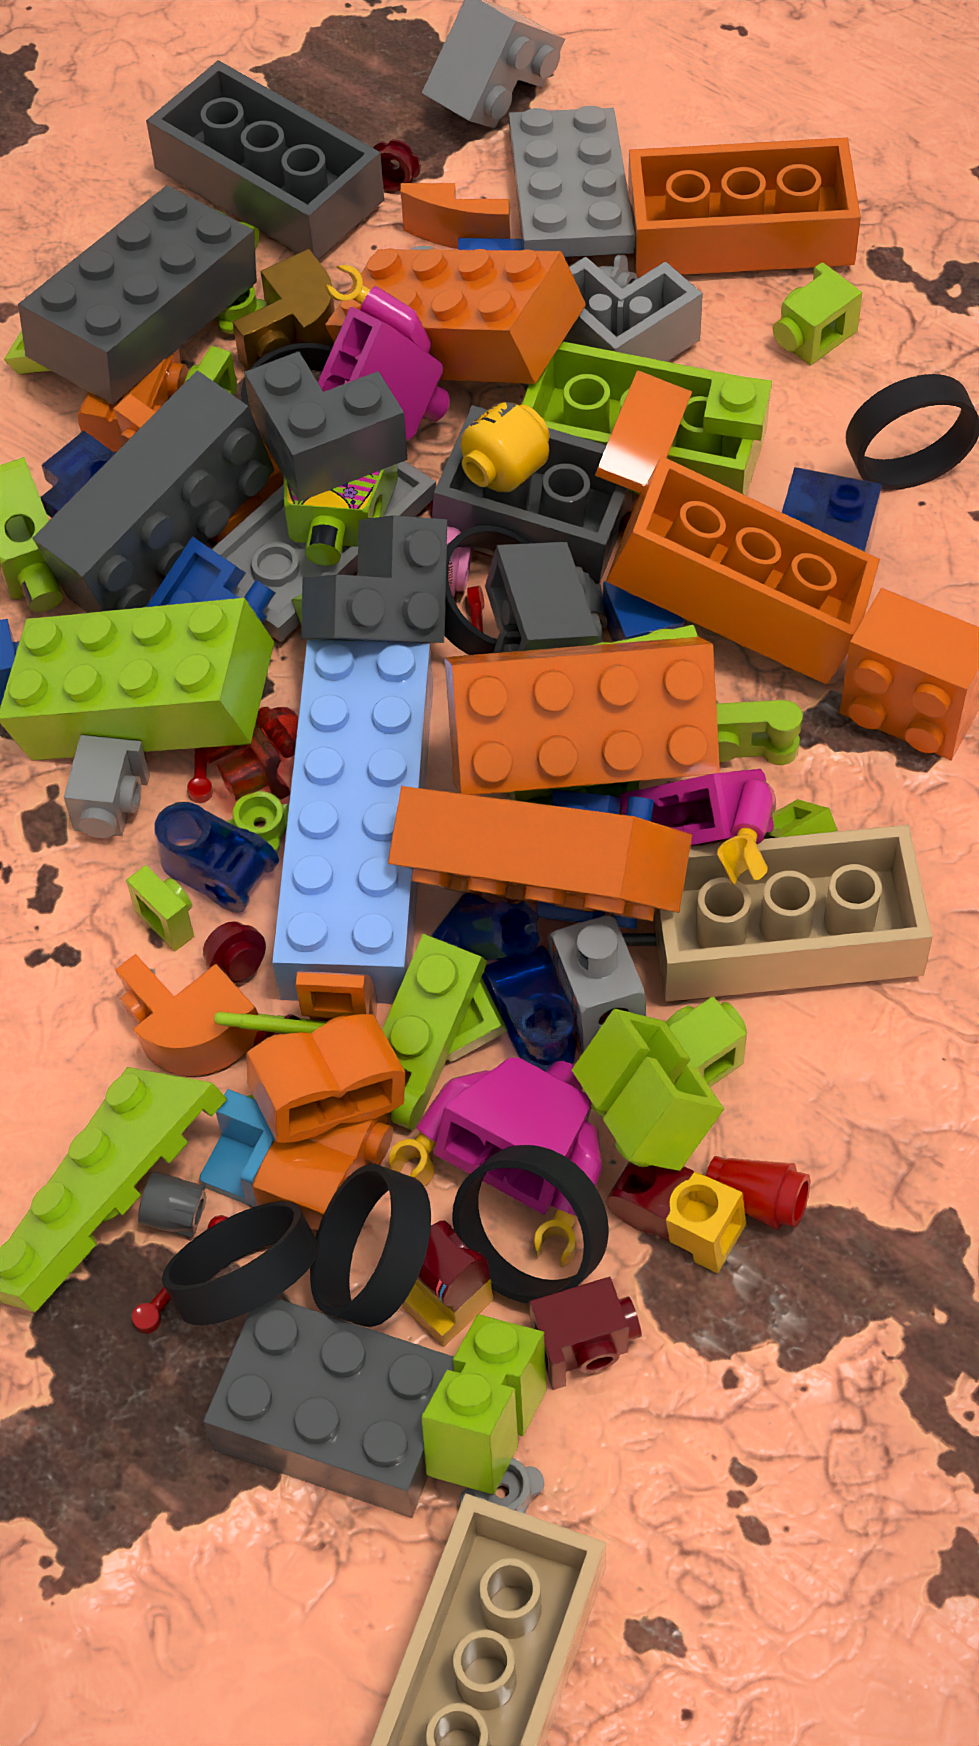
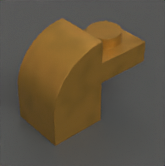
M310 249L261 270L264 299L267 302V306L232 322L238 359L246 371L261 357L283 346L297 343H318L332 346L334 341L325 327L326 322L335 311L334 299L327 294L325 284L332 287V283L327 271Z

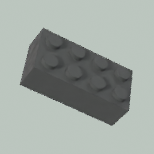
M219 60L146 120L155 169L242 221L258 228L259 231L296 253L310 249L317 260H319L385 200L381 154L379 151Z
M166 185L18 303L25 356L113 405L151 373L164 359L171 356L257 282L254 229Z
M197 370L32 538L66 596L87 613L146 607L190 539L194 537L204 544L209 538L218 535L227 525L230 516L250 496L256 495L263 489L269 476L275 469L249 406Z

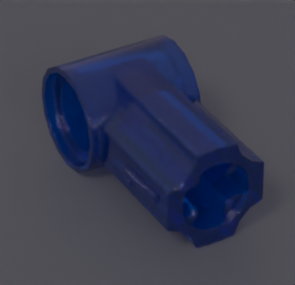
M473 893L461 895L430 935L433 938L479 955L487 961L529 956L541 940L537 932L539 915L525 900L510 903L505 901L490 903Z

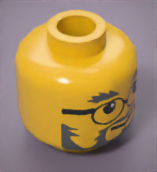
M512 402L496 403L469 425L461 435L460 449L463 456L462 467L465 474L473 483L480 487L487 486L497 492L514 491L548 460L550 434L545 421L534 409L527 405H517Z

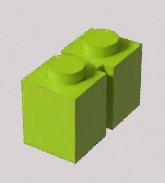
M614 1008L573 1067L572 1072L591 1100V1108L603 1117V1121L616 1140V1149L625 1159L640 1167L653 1165L680 1171L724 1111V1107L698 1069L687 1066L691 1059L664 1020Z
M477 1314L453 1358L454 1371L446 1370L421 1416L426 1475L494 1495L518 1448V1435L524 1437L547 1391L544 1331Z

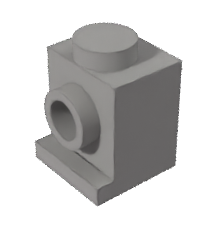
M80 735L64 794V801L74 831L84 832L96 838H109L113 835L123 836L128 813L137 812L141 798V785H148L150 777L141 741Z

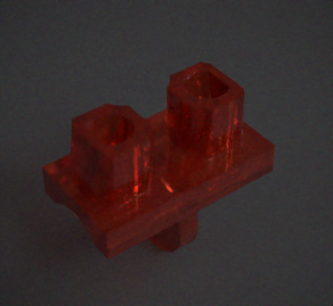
M264 706L258 711L251 744L199 748L209 764L237 750L238 754L217 764L220 777L235 802L242 796L253 794L263 788L279 800L291 794L289 787L279 775L277 769L281 762L279 755L285 758L295 755L299 717L294 710L288 707L270 709Z

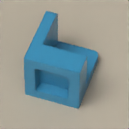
M227 1089L224 1094L227 1100L216 1112L222 1135L200 1174V1181L209 1190L255 1207L257 1202L252 1185L262 1161L275 1138L256 1100Z

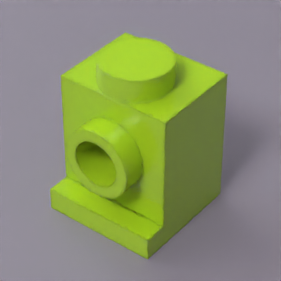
M821 262L814 267L813 281L805 287L794 289L782 302L781 319L773 325V334L776 341L783 349L795 353L811 366L858 331L863 292L825 263Z
M712 996L695 1009L692 1006L683 1007L666 1021V1024L691 1059L687 1066L697 1068L709 1087L744 1064L747 1028L741 1015L728 1002L720 1004Z

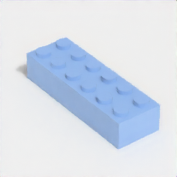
M307 640L272 961L280 1000L299 1001L295 985L297 972L311 971L367 974L373 981L377 1003L393 1004L413 956L418 883L411 882L413 869L388 864L401 786L422 789L426 787L433 696L430 643Z

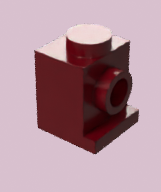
M610 1276L530 1301L531 1328L544 1331L545 1365L552 1390L566 1386L567 1371L579 1368L580 1372L591 1373L613 1365L618 1361L619 1355L628 1353V1341L642 1337L639 1319L629 1296L621 1299L618 1298Z

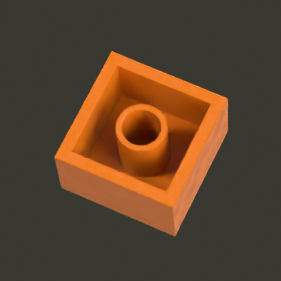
M881 588L850 640L839 714L851 718L863 728L877 729L904 740L918 751L935 753L952 761L979 711V627Z

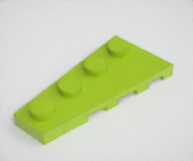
M126 1067L121 1076L110 1085L104 1101L84 1130L72 1140L67 1155L47 1184L35 1194L30 1209L8 1241L0 1246L1 1303L31 1312H36L97 1245L92 1232L101 1222L110 1220L119 1213L123 1216L141 1196L134 1186L161 1157L170 1164L189 1143L181 1135L202 1111L212 1117L226 1102L227 1098L214 1083Z

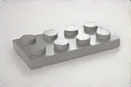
M583 106L579 109L550 111L542 108H533L525 112H509V134L523 250L562 251L564 257L635 253V231L614 107Z
M403 461L397 464L398 480L384 516L415 517L433 500L436 481ZM284 485L212 549L246 572L234 590V594L244 598L255 580L276 592L263 612L268 616L263 626L269 635L279 642H282L301 624L291 599L302 594L303 577L335 574L353 575L358 570V547L343 546L338 563L331 566H322L311 562L306 557L305 549L307 543L294 542L289 538L284 506Z

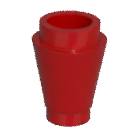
M714 1156L706 1172L707 1177L743 1193L746 1215L776 1230L782 1224L795 1228L800 1223L808 1202L811 1179L809 1174L798 1172L795 1163L737 1158L726 1159Z

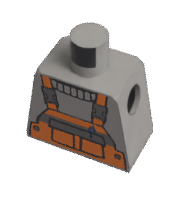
M605 915L558 929L550 934L546 971L581 1057L601 1028L602 1024L598 1022L605 1012L615 1008L646 1016L643 985L613 915Z

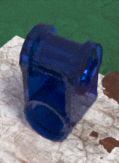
M176 802L165 807L158 814L154 822V833L160 863L164 872L172 879L178 880L201 892L213 902L231 912H244L250 902L248 896L250 891L264 872L274 871L280 860L277 852L262 837L247 829L238 828L191 802ZM182 839L196 840L194 843L184 846L175 844Z
M539 945L487 964L482 978L508 1029L507 1034L518 1057L543 1071H546L556 1061H565L572 1064L577 1051L573 1036L575 1015L573 1007L570 1005L559 982L555 966L546 948L543 945Z

